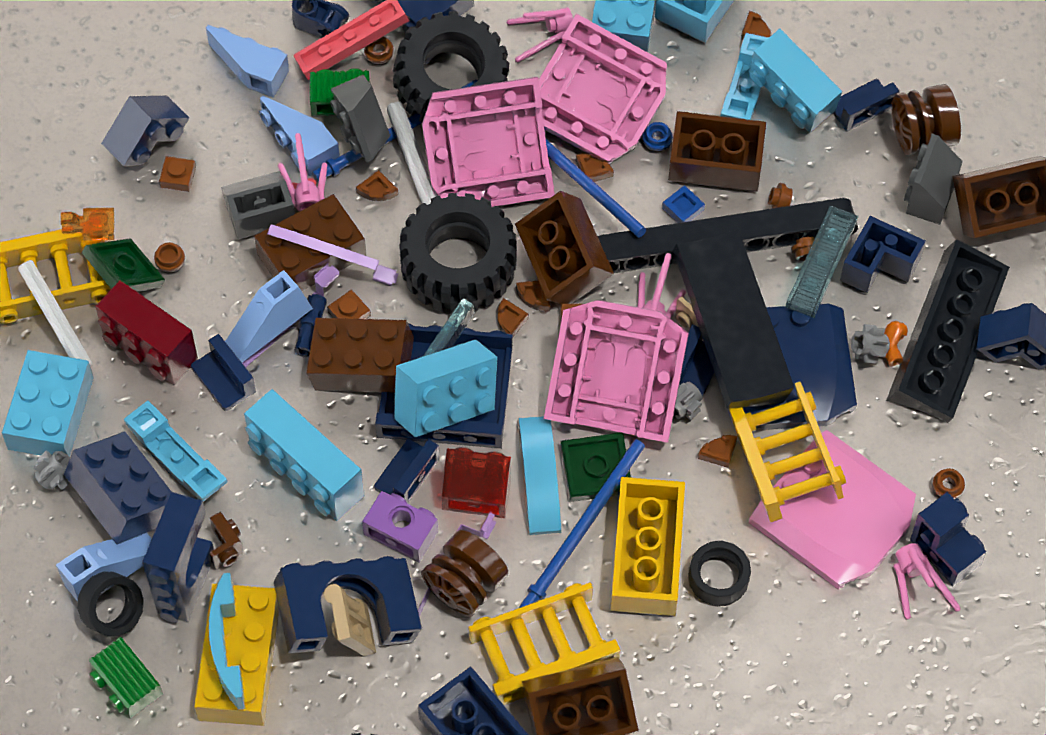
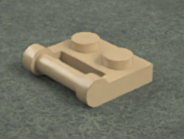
M331 584L327 586L324 591V598L332 605L334 615L332 631L335 638L363 656L376 653L367 604L361 599H353L348 596L339 585Z

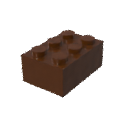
M677 111L668 181L758 192L766 122Z
M1031 157L952 176L963 235L978 238L1046 221V157Z
M559 191L515 223L547 300L558 304H572L614 274L580 198Z
M334 194L275 224V226L366 256L364 236ZM269 228L254 236L257 255L274 278L284 270L301 291L315 285L314 275L327 263L329 267L334 266L338 271L354 264L353 262L269 235Z
M316 318L306 372L314 389L321 391L395 393L396 365L411 361L414 336L407 320Z
M618 657L522 681L533 735H626L639 731L626 668Z

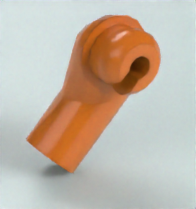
M898 321L889 323L884 333L890 341L889 351L885 358L891 367L903 362V357L897 344L908 333L907 326Z

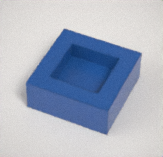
M684 185L663 201L662 209L677 223L692 221L705 210V204Z

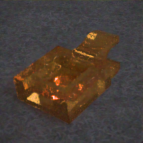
M83 208V216L74 212H61L62 234L83 233L84 241L115 240L114 208Z

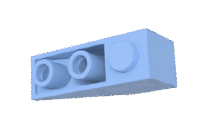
M207 25L206 32L209 45L243 84L249 89L274 98L289 72L287 54L278 48H269L258 44L251 38H242L234 35L225 28Z
M260 97L261 111H259V115L263 123L267 127L272 126L275 130L277 141L283 148L288 147L291 151L292 160L298 168L296 133L301 134L306 171L309 176L312 175L313 171L320 168L322 163H326V160L330 158L334 160L339 157L338 143L322 122L268 97Z
M283 270L257 291L225 342L243 363L313 308L298 285Z
M145 533L120 544H116L113 539L84 546L57 563L56 567L65 587L78 602V595L83 585L92 576L101 572H116L128 577L143 567L142 562L152 538Z

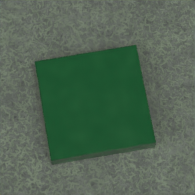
M131 238L88 244L82 251L85 258L111 289L119 280L136 292L161 288L165 282L164 277Z
M623 433L561 441L560 446L570 502L590 500L596 497L626 453ZM630 470L625 477L631 478ZM620 484L612 496H619Z

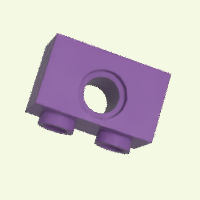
M383 491L380 492L362 521L365 536L419 563L438 533V519L435 518L431 511L422 507L417 509L409 505L403 497L394 493L389 495ZM399 521H407L408 523H410L408 526L404 528H399L395 526V524Z

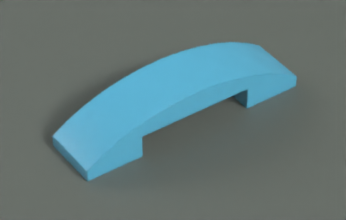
M745 33L735 73L720 116L752 119L762 87H759L752 80L749 68L754 50L768 39L767 37Z
M146 401L124 418L126 425L150 454L174 479L198 499L205 501L228 482L227 478L208 459L204 461L170 427L168 419L149 401Z
M544 416L519 418L529 535L561 533L559 492L551 420L544 419Z
M223 573L211 603L209 639L220 682L232 703L240 710L245 709L242 675L239 665L227 666L223 617L236 616L234 590L231 574Z

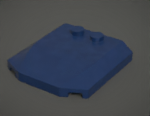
M829 303L817 304L814 315L810 316L788 306L766 307L793 384L801 382L804 392H811L817 409L812 412L818 426H828L835 422L837 417L848 411L850 413L855 411L857 400L843 308ZM795 384L794 389L782 404L798 399ZM782 404L742 408L745 414L751 412L752 415ZM803 411L756 427L763 430L788 429L807 424Z

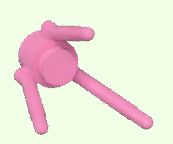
M566 7L552 11L524 13L523 17L508 19V25L545 21L548 31L555 33L554 36L517 56L515 61L520 62L556 41L562 40L564 33L573 20L570 9Z
M296 133V149L301 182L297 184L296 189L293 187L284 164L279 163L278 168L286 181L294 207L298 211H302L325 198L324 189L327 163L324 162L321 165L317 188L314 182L308 181L301 134Z
M670 253L665 255L653 300L648 301L646 305L644 272L639 274L638 307L660 311L668 318H671L676 311L677 299L684 297L686 291L682 289L667 312L664 310V304L659 302L669 269Z
M908 544L896 552L898 563L893 567L898 577L905 619L911 618L905 580L906 573L909 577L922 575L930 588L934 586L935 582L953 609L957 612L960 611L959 604L931 566L927 555L923 554L919 544Z

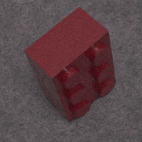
M121 280L95 306L99 318L98 323L103 333L102 338L113 348L118 346L126 351V355L134 363H143L160 381L167 380L175 385L191 368V364L198 360L192 330Z

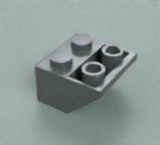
M360 75L331 88L334 100L330 101L336 117H340L343 123L340 126V130L345 141L350 143L356 155L360 153L366 162L373 160L388 140L390 133L372 85L364 75Z
M932 134L929 144H922L916 168L913 167L908 181L909 186L904 201L909 202L906 214L941 225L954 190L952 176L959 175L963 161L938 135Z
M279 171L221 187L237 239L256 235L270 228L271 224L275 225L295 214L286 181Z

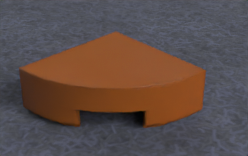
M749 11L741 39H744L745 33L769 38L771 30L762 20V17L755 12Z
M590 154L576 155L578 168L594 182L614 177V170L608 162L591 157Z
M379 170L356 187L357 194L372 201H385L399 195L398 189Z
M539 280L516 283L518 296L527 306L538 311H550V301L546 299Z
M503 298L498 309L499 328L506 334H513L514 337L529 319V314Z
M723 435L709 443L707 442L701 448L698 459L728 468L738 436Z

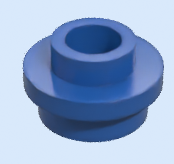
M662 122L650 124L643 134L645 146L653 151L665 150L672 143V132ZM654 137H661L662 139L657 140Z

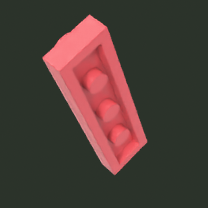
M385 0L295 53L293 56L307 80H310V73L312 71L316 73L319 70L332 67L407 23L409 19L397 0Z

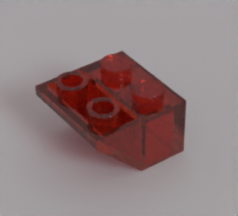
M465 447L447 448L442 488V510L488 516L492 511V514H495L494 517L505 518L511 487V457L495 451L479 453Z

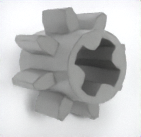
M863 324V331H855L851 339V349L856 354V359L864 360L865 363L877 364L878 357L886 356L889 351L890 341L888 336L884 334V328Z
M691 382L679 384L673 416L678 420L685 416L691 420L701 412L699 407L702 406L700 401L703 397L699 389Z
M46 450L37 459L38 463L34 466L36 470L35 477L39 484L47 489H54L58 485L63 490L70 483L64 475L70 457L62 451H55L51 455Z

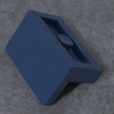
M874 79L842 95L833 114L847 132L891 110L893 96L898 94L900 90L894 82L883 86L878 79Z
M692 324L688 332V341L679 384L691 382L699 389L703 397L714 375V370L704 341H702L700 329Z
M218 333L208 340L211 352L193 362L191 368L222 409L228 411L256 393L253 376Z
M407 439L374 484L375 490L378 492L383 491L389 495L392 493L397 494L409 503L439 461V445L428 439L424 446H421L413 440Z

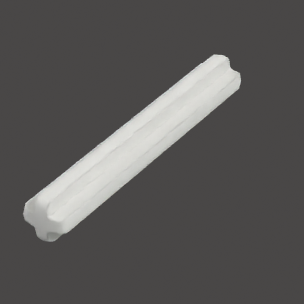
M400 101L390 103L387 106L388 116L420 200L428 205L431 203L430 199L438 195L431 185L428 169L403 104Z
M30 260L21 264L18 267L19 272L70 358L87 360L91 367L92 361L34 262Z

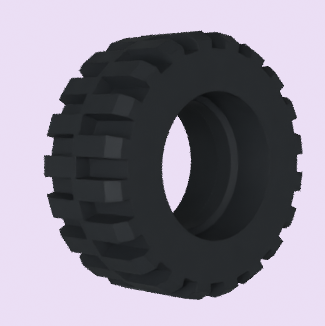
M449 11L448 16H443L442 12L432 14L431 20H428L427 17L418 20L416 27H410L405 33L404 39L401 40L394 63L393 85L394 88L398 89L397 97L402 104L407 103L406 111L411 116L416 113L420 115L419 122L423 123L432 92L452 90L436 84L430 79L424 69V61L435 54L453 53L469 61L478 76L477 82L472 86L508 80L509 62L506 60L508 56L506 47L503 45L499 46L501 38L496 32L491 34L489 32L490 26L484 21L479 24L474 21L475 16L467 14L466 17L458 16L459 12Z
M448 193L446 198L441 199L440 196L431 198V203L428 205L422 203L416 208V215L413 213L409 215L405 221L406 227L402 228L400 234L401 272L403 279L407 281V287L414 295L418 293V300L423 304L428 305L432 303L435 310L443 312L444 308L451 309V313L460 314V310L468 309L469 312L472 306L474 312L478 311V306L480 305L488 307L493 304L495 296L501 298L506 292V286L511 285L514 279V270H516L517 262L516 234L513 232V225L510 219L504 218V211L499 206L492 208L491 201L483 197L480 200L475 199L474 194L465 193V196H457V193ZM455 238L474 241L487 252L479 262L464 268L444 266L435 261L430 253L440 243Z

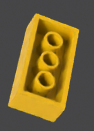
M621 477L611 611L676 616L685 482Z
M212 583L194 706L198 721L264 726L279 617V606L275 588L233 585L236 616L223 617L227 666L239 665L242 675L245 709L238 710L220 682L211 651L209 614L214 592L218 585Z

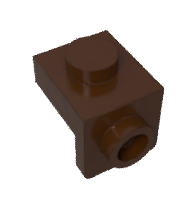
M220 511L210 517L212 530L222 544L210 552L211 561L215 569L234 564L243 554L241 541L238 538L241 535L239 528L233 519L227 521Z

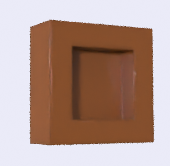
M166 156L159 180L160 188L190 192L196 169L195 160Z
M352 289L327 306L328 313L333 318L367 319L371 316V310Z

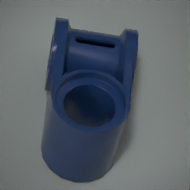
M325 0L292 1L293 25L301 31L320 38L340 28L350 17L345 8Z

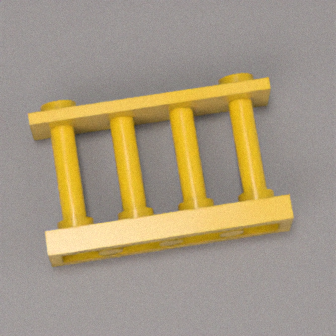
M100 221L0 242V323L10 324L18 319L44 314L30 289V296L16 299L11 297L6 269L21 265L30 260L37 267L36 262L55 258L61 289L53 290L51 293L61 310L92 303L98 304L111 288L87 260L91 282L73 286L67 255L82 252L88 244L105 242Z
M801 382L794 383L798 399L752 415L751 412L745 414L742 407L729 408L735 430L770 523L783 519L780 506L785 504L784 501L832 485L837 499L844 498L841 485L846 484L843 470L840 465L835 467L812 412L817 409L811 392H804ZM801 411L804 413L807 424L763 439L760 436L753 437L752 431L756 430V426ZM811 435L813 436L817 448L771 464L769 461L763 463L761 456L766 454L765 451ZM820 460L823 461L827 471L825 474L781 489L779 486L773 488L771 480H774L776 475Z
M591 582L584 585L580 583L573 584L562 593L493 618L482 617L469 626L470 643L474 644L480 641L484 643L498 677L496 683L492 684V692L503 705L525 698L522 685L524 680L616 657L620 659L621 650L616 639L608 642L602 640L586 602L592 601L593 587ZM573 607L590 644L587 650L579 653L571 650L556 616V613ZM544 618L560 656L557 661L549 664L541 663L526 628V624ZM512 629L529 666L527 672L516 676L510 674L495 638L496 635Z

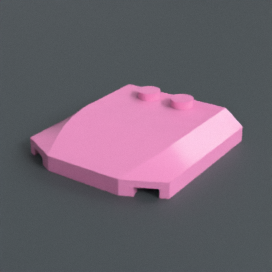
M576 14L564 33L559 47L539 78L544 130L603 162L612 163L637 146L663 102L666 93L667 63Z
M538 77L432 92L422 123L430 182L441 199L448 197V193H457V196H465V193L474 194L475 199L480 200L483 197L491 201V207L551 198L555 195L552 172L548 160Z
M602 300L563 310L544 419L573 425L580 424L668 443L689 333L660 311Z
M825 430L821 434L835 467L841 466L846 479V484L841 485L844 498L837 499L832 485L784 501L785 504L780 506L783 519L771 523L761 500L750 516L749 524L835 588L840 589L846 583L858 578L862 580L871 576L905 536L910 527L916 494L834 434ZM815 441L804 452L817 448ZM820 460L785 472L773 488L779 486L781 489L827 473L823 461Z

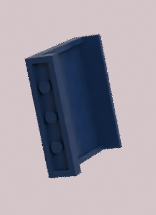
M408 323L414 336L411 361L442 351L456 332V329H444L438 325L421 327ZM464 328L451 346L454 347L476 339L497 356L495 409L493 411L414 437L394 419L395 393L381 392L379 413L376 415L375 422L377 438L411 439L419 442H427L429 439L435 443L502 449L513 351V334H506L497 330L479 332L470 328Z

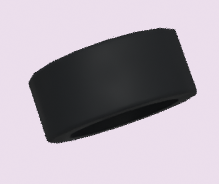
M711 541L700 546L693 554L688 573L689 585L695 596L707 604L714 606L730 605L738 601L747 591L751 575L750 560L745 552L733 543ZM711 558H723L731 561L738 568L739 577L737 582L726 589L710 587L701 578L700 571L705 561Z
M101 572L92 576L83 585L78 595L77 609L80 619L87 628L107 637L121 636L129 632L138 623L143 613L144 598L140 587L134 580L116 572ZM117 585L123 589L125 594L124 608L115 620L104 623L98 619L96 614L97 600L106 588Z

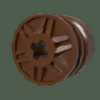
M941 84L926 87L923 90L922 97L916 90H912L908 94L902 92L893 96V125L898 143L904 154L907 156L916 154L918 150L920 151L922 144H929L932 134L938 135L949 147L959 144L961 138L960 114L954 94L948 85Z
M458 530L443 546L444 555L438 554L434 556L432 564L426 565L421 571V577L432 593L444 604L463 616L472 617L479 610V605L487 601L485 591H495L507 578L509 570L498 553L486 542L468 531Z

